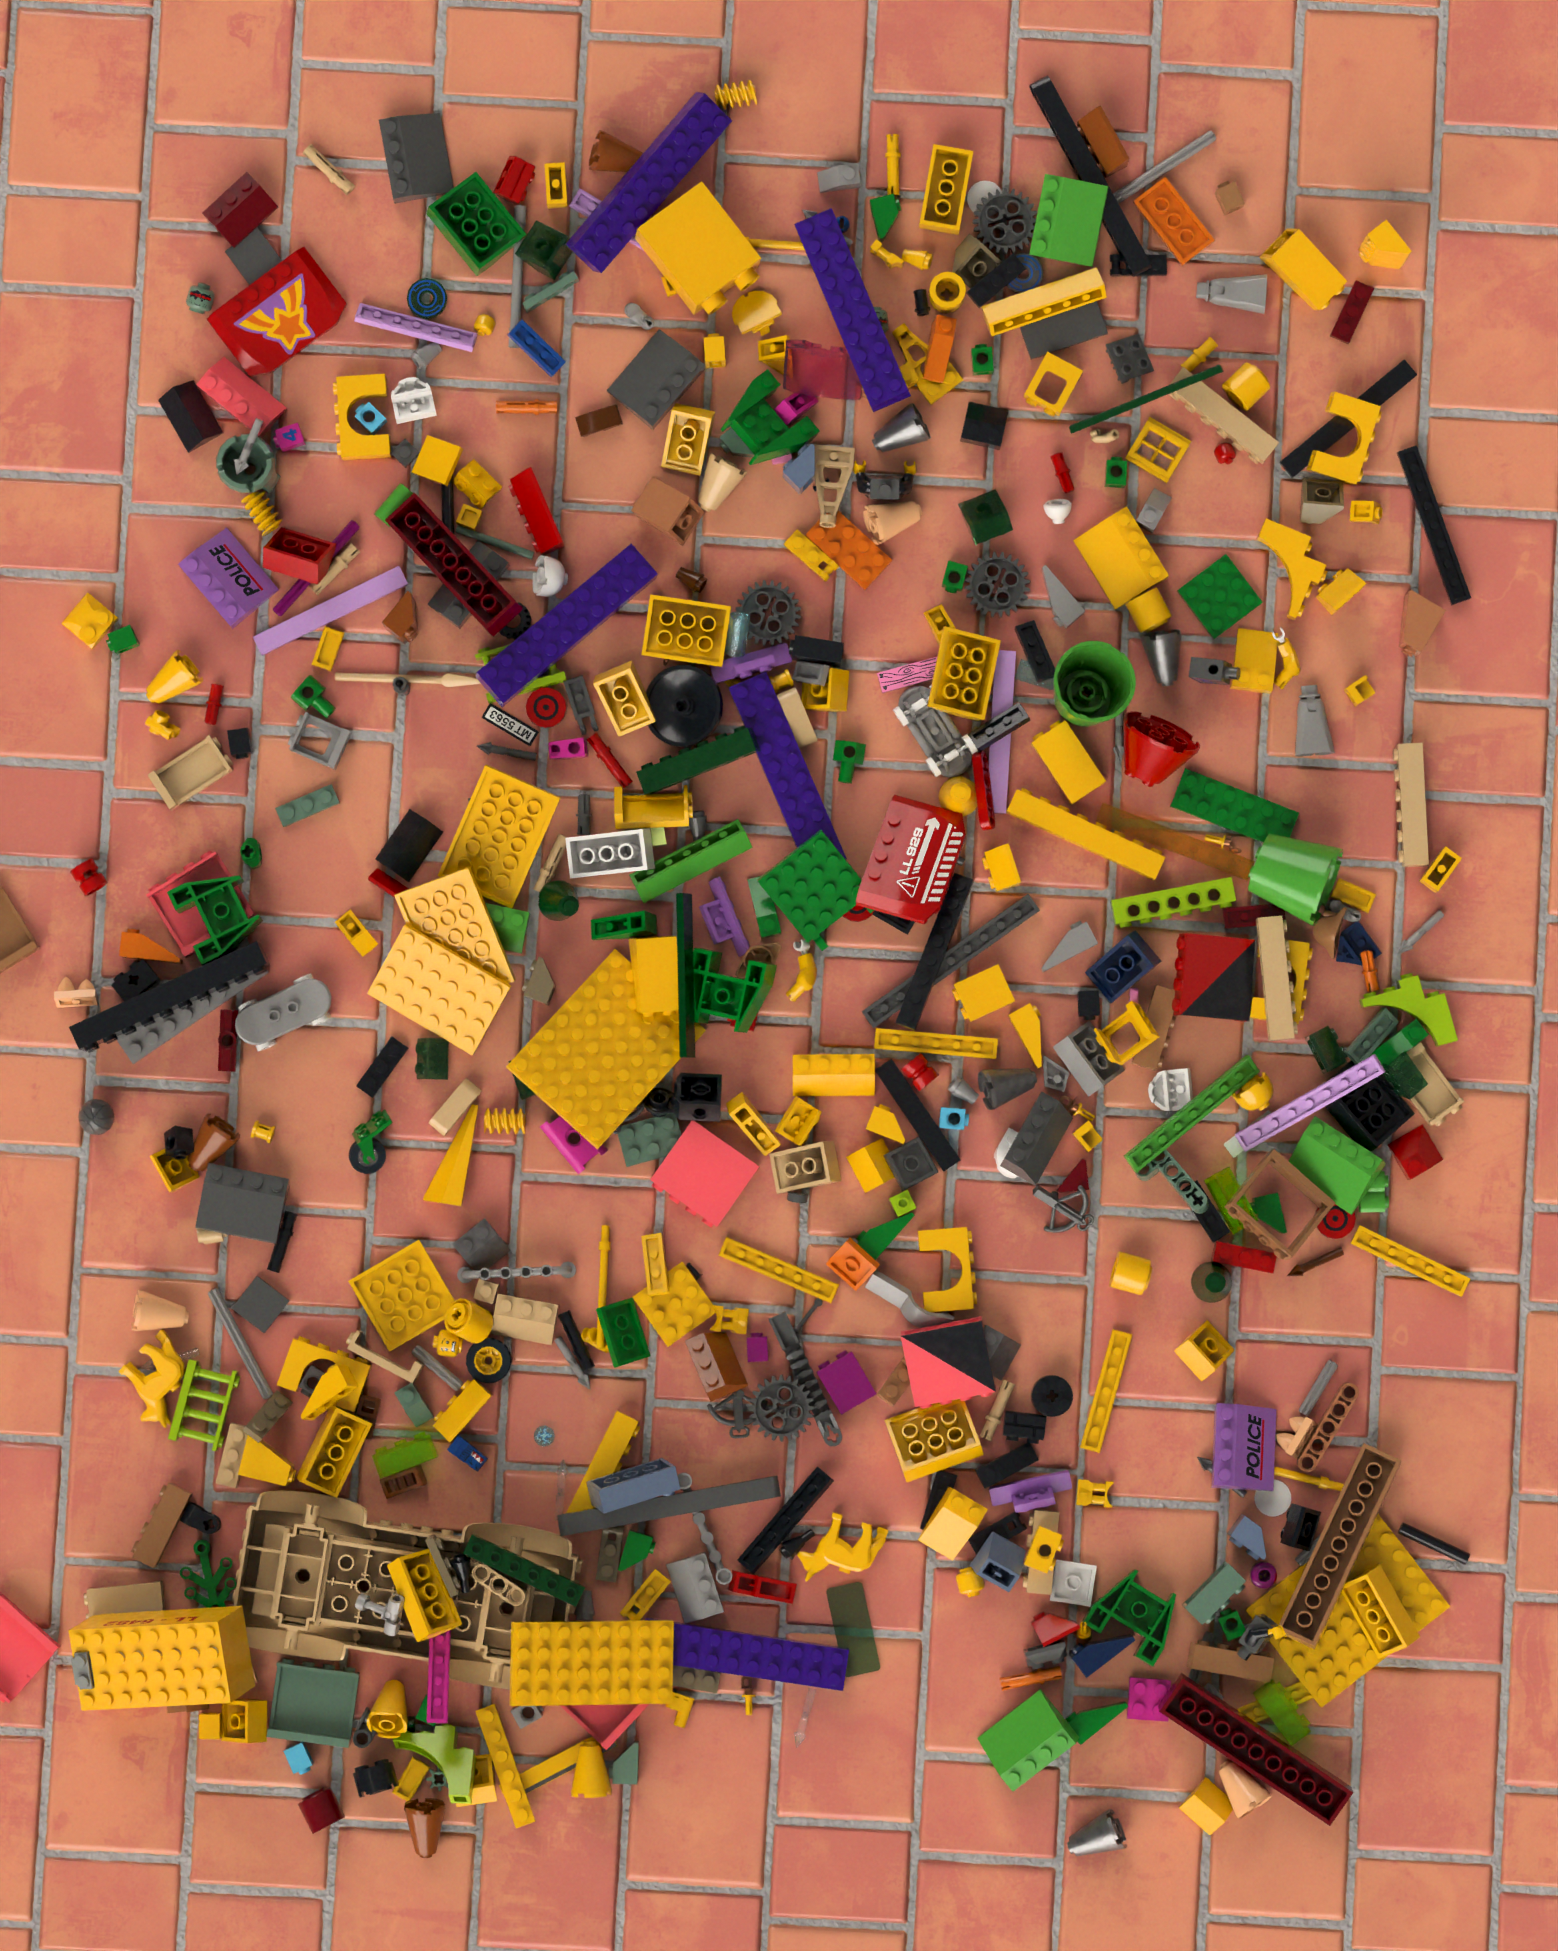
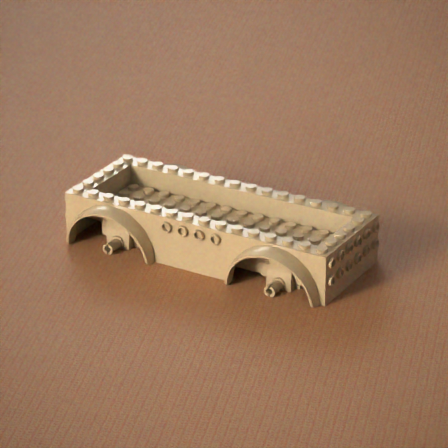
M275 1490L261 1493L257 1503L247 1508L245 1517L247 1525L242 1535L244 1544L239 1554L240 1568L236 1573L235 1582H237V1587L233 1592L232 1602L234 1603L233 1606H243L250 1648L332 1661H343L346 1648L429 1662V1639L420 1642L416 1641L404 1608L398 1615L401 1623L399 1632L395 1636H389L383 1632L385 1620L381 1619V1614L369 1609L361 1611L355 1608L356 1600L361 1593L370 1596V1601L385 1607L389 1598L393 1594H398L387 1565L398 1557L429 1549L426 1544L427 1537L435 1534L437 1539L440 1538L444 1545V1550L442 1551L445 1558L449 1557L452 1560L455 1555L463 1554L471 1535L475 1534L579 1583V1580H576V1573L581 1572L583 1560L579 1559V1554L572 1553V1543L570 1540L556 1533L538 1528L507 1523H472L466 1525L462 1535L459 1536L453 1535L454 1531L442 1529L440 1533L434 1532L432 1527L427 1526L415 1529L413 1524L401 1523V1526L392 1525L393 1521L381 1520L380 1523L367 1521L366 1508L347 1499L313 1492ZM471 1558L468 1579L470 1592L462 1593V1588L460 1587L459 1594L452 1597L462 1625L451 1630L449 1679L510 1690L511 1622L569 1621L570 1614H574L575 1606L501 1572L526 1591L525 1601L521 1605L514 1606L512 1613L506 1614L502 1611V1604L506 1601L473 1578V1568L482 1562ZM479 1567L477 1575L480 1578L487 1577V1569ZM452 1568L451 1571L453 1575L457 1576L454 1571V1568ZM305 1569L309 1572L310 1577L307 1581L303 1582L299 1580L298 1573L300 1570ZM495 1579L494 1586L496 1589L502 1590L505 1587V1583L502 1579ZM365 1580L369 1583L368 1591H362L359 1588L360 1581ZM514 1590L511 1593V1598L514 1601H520L522 1594L520 1591Z

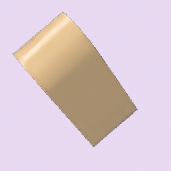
M794 687L776 695L799 749L818 741L796 688Z
M465 1078L432 1117L429 1124L445 1136L476 1100L482 1090Z
M479 1563L473 1568V1578L509 1604L518 1606L525 1601V1589L498 1570L484 1563ZM479 1567L487 1569L488 1574L486 1578H480L477 1575ZM495 1579H502L504 1581V1589L498 1590L495 1588ZM512 1591H520L522 1599L514 1601L511 1598Z

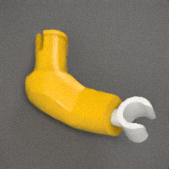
M1280 627L1282 635L1277 637L1274 631L1272 635L1274 639L1279 640L1277 641V647L1283 659L1284 669L1274 679V684L1283 690L1293 676L1299 675L1301 668L1294 647L1288 638H1284L1285 632Z
M802 939L800 940L801 943L795 941L793 944L794 949L802 953L798 957L800 971L797 975V982L786 992L787 997L792 995L789 999L793 1002L805 990L812 989L817 975L813 955L807 952L810 944Z

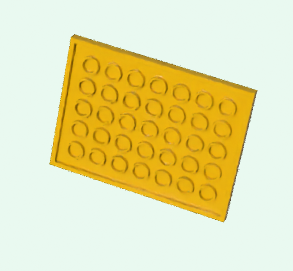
M614 949L511 1060L506 1068L598 1150L681 1059L679 1052V1010L675 1011V1015H663V1012H655L656 1016L643 1017V1013H637L632 964ZM696 1022L695 1043L706 1031Z
M1378 1514L1347 1581L1366 1570L1381 1565L1417 1632H1419L1450 1608V1605ZM1307 1563L1304 1566H1299L1244 1609L1252 1620L1256 1615L1265 1614L1279 1625ZM1342 1592L1315 1649L1284 1636L1278 1639L1272 1636L1269 1640L1321 1708L1387 1657L1384 1656L1378 1659Z

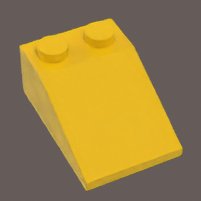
M675 403L671 411L661 467L701 476L712 432L714 411Z
M1238 628L1233 667L1240 668L1239 680L1231 679L1230 689L1271 694L1273 691L1278 641L1273 638L1272 632Z
M632 661L595 675L593 685L618 736L656 722L641 678Z
M948 1486L917 1540L953 1561L977 1529L988 1509Z

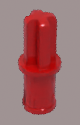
M1063 452L1050 456L1056 471L1055 476L1059 478L1064 493L1074 491L1075 488L1069 474L1071 470L1066 465Z
M211 684L209 699L206 701L207 710L204 720L206 724L216 725L219 707H222V704H220L224 688L222 685Z

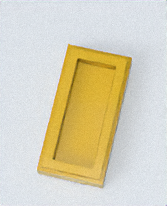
M325 626L312 665L332 671L345 633Z
M1338 878L1330 897L1369 913L1376 894Z
M412 1757L398 1781L399 1786L395 1787L392 1793L407 1802L412 1800L431 1766Z

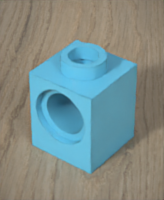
M369 401L366 405L362 403L355 411L357 413L355 415L356 420L372 435H375L387 423V419ZM367 413L375 414L372 422L364 420V416Z
M941 1107L939 1128L964 1130V1126H968L969 1114H965L966 1109ZM951 1113L959 1115L960 1122L953 1125L949 1122L948 1117Z
M300 1742L283 1751L293 1774L299 1772L302 1775L311 1770L310 1766L314 1762L305 1742Z

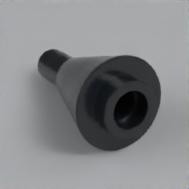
M809 1529L801 1536L780 1543L781 1548L779 1550L786 1559L790 1558L793 1560L805 1545V1542L814 1537L815 1533L812 1529Z
M465 1554L455 1555L454 1559L450 1562L460 1580L462 1593L470 1592L468 1579L471 1557Z

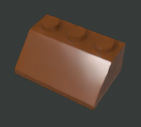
M1101 105L1078 120L1077 129L1082 138L1085 139L1090 153L1094 156L1096 164L1105 178L1127 167L1130 158Z
M409 591L405 593L382 621L385 629L404 645L407 642L411 643L418 635L416 633L418 626L415 600Z
M726 1332L702 1333L685 1340L710 1402L748 1386Z

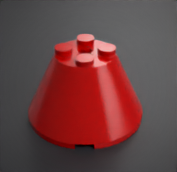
M1130 711L1123 718L1124 774L1127 776L1137 777L1142 780L1144 785L1153 787L1154 784L1162 783L1198 753L1200 749L1199 742L1195 744L1192 741L1193 736L1186 730L1163 718L1154 715L1148 718L1141 716V712Z

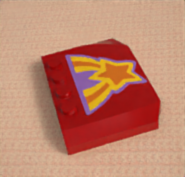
M302 247L215 310L207 318V321L249 377L274 372L336 326L347 303L307 249Z

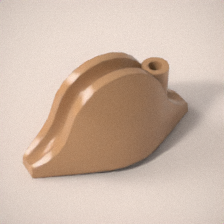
M1345 907L1337 913L1325 910L1323 916L1320 917L1313 928L1315 940L1326 948L1332 959L1335 958L1340 929L1347 909Z
M778 942L751 947L744 954L735 975L737 978L745 979L749 960L775 964L782 947Z

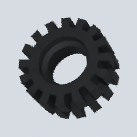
M520 602L518 604L523 608L518 614L521 622L515 628H510L506 625L501 629L499 633L503 637L517 639L531 626L530 613Z

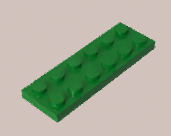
M1186 768L1170 805L1174 809L1264 843L1270 833L1290 837L1299 812Z

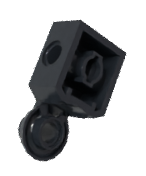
M680 1073L674 1083V1093L664 1088H653L643 1099V1105L655 1117H663L667 1113H674L679 1120L720 1121L722 1075Z

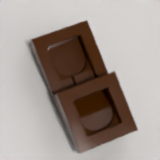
M617 405L608 406L575 417L581 437H586L602 430L606 431L623 424Z
M361 1394L356 1415L372 1423L366 1436V1440L372 1441L381 1399Z

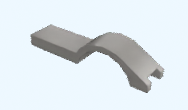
M878 1270L874 1271L865 1286L868 1290L900 1308L904 1317L919 1328L952 1322L954 1316L946 1311L943 1313H931L922 1309L914 1301L911 1290Z

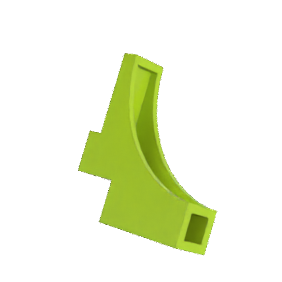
M1412 973L1401 975V980L1396 981L1398 989H1395V986L1383 989L1384 993L1378 995L1374 991L1364 994V999L1359 1000L1361 1008L1387 1006L1410 1014L1427 1029L1436 1047L1458 1041L1445 993L1439 995V991L1428 993L1427 998H1425L1418 975L1413 976Z
M442 1724L441 1726H435L434 1733L429 1731H421L420 1733L406 1731L401 1733L400 1737L393 1738L396 1749H405L419 1753L438 1766L448 1782V1795L451 1803L472 1804L476 1756L474 1749L467 1747L457 1749L458 1733L456 1726Z

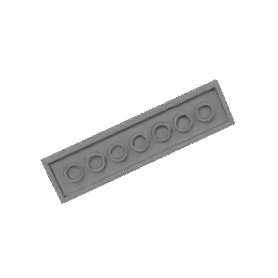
M245 938L232 952L250 943ZM269 971L258 976L252 974L248 976L249 980L241 984L232 983L229 985L230 989L221 993L215 991L211 993L212 997L204 1001L197 999L192 1002L193 1006L182 1010L178 1008L173 1010V1015L164 1019L163 1017H158L155 1019V1023L150 1026L144 1027L141 1025L136 1027V1032L127 1036L121 1034L117 1036V1041L132 1064H135L268 974Z

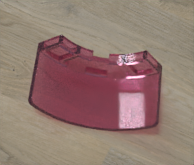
M786 340L783 389L822 398L861 399L862 385L846 347L831 346L830 350L821 348L822 345L806 340Z

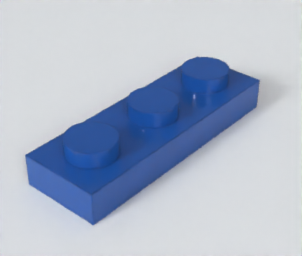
M522 319L507 334L550 377L566 362Z

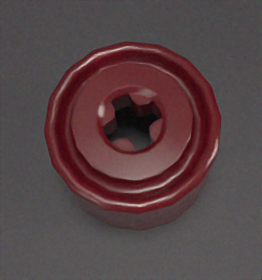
M323 1787L302 1798L303 1801L298 1803L312 1834L345 1817L330 1787L327 1789Z

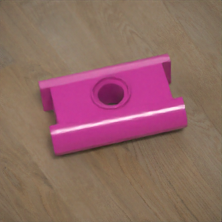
M561 1116L550 1124L546 1121L540 1126L578 1175L585 1170L583 1166L598 1153L602 1156L608 1151L604 1144L597 1150ZM571 1133H577L580 1136V1141L577 1144H571L568 1141Z

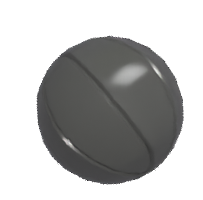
M93 1099L83 1104L79 1111L78 1120L80 1126L87 1133L100 1135L110 1130L115 1116L112 1107L107 1102Z

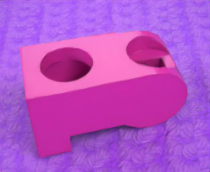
M584 737L548 743L550 760L588 757L587 739Z

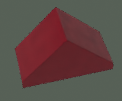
M1082 1158L1058 1187L1057 1192L1079 1191V1185H1082L1085 1190H1089L1086 1160Z

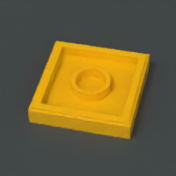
M427 435L412 473L448 486L463 448Z

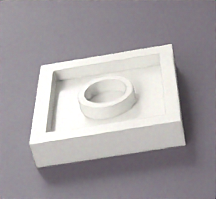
M1056 1560L1050 1601L1091 1607L1097 1566Z

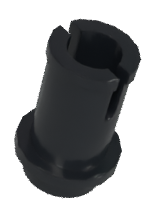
M926 289L913 291L916 304L914 312L917 313V316L928 315L931 309L928 307Z

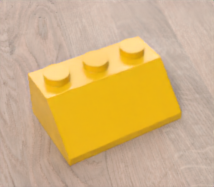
M468 1379L460 1388L463 1392L458 1397L454 1395L447 1403L449 1408L445 1412L441 1410L433 1419L435 1421L433 1426L449 1442H452L493 1396L476 1379L472 1381Z

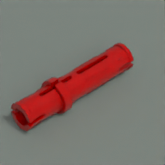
M596 732L590 736L587 741L597 753V758L604 762L622 789L632 783L633 780L610 751L611 748L606 746Z

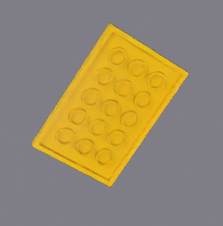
M486 764L437 876L442 877L470 866L482 896L508 908H513L561 797Z
M470 866L394 895L406 924L509 984L516 980Z
M405 924L367 994L473 1055L512 985L410 925Z

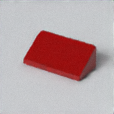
M379 868L375 869L368 877L371 883L394 898L395 894L409 889Z

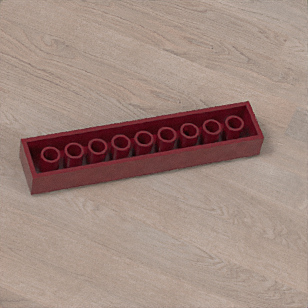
M1183 1673L1179 1675L1158 1705L1160 1713L1329 1826H1331L1353 1794L1350 1785Z

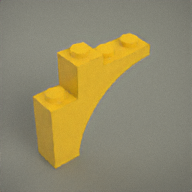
M1265 519L1257 540L1267 545L1279 557L1287 571L1291 586V602L1287 618L1295 620L1297 616L1301 617L1305 605H1302L1304 597L1308 598L1313 587L1309 586L1310 583L1317 586L1319 582H1324L1328 572L1325 570L1326 564L1304 556V554H1309L1313 543L1309 542L1311 536Z

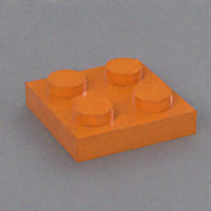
M850 1237L826 1262V1265L855 1291L880 1266L873 1257Z

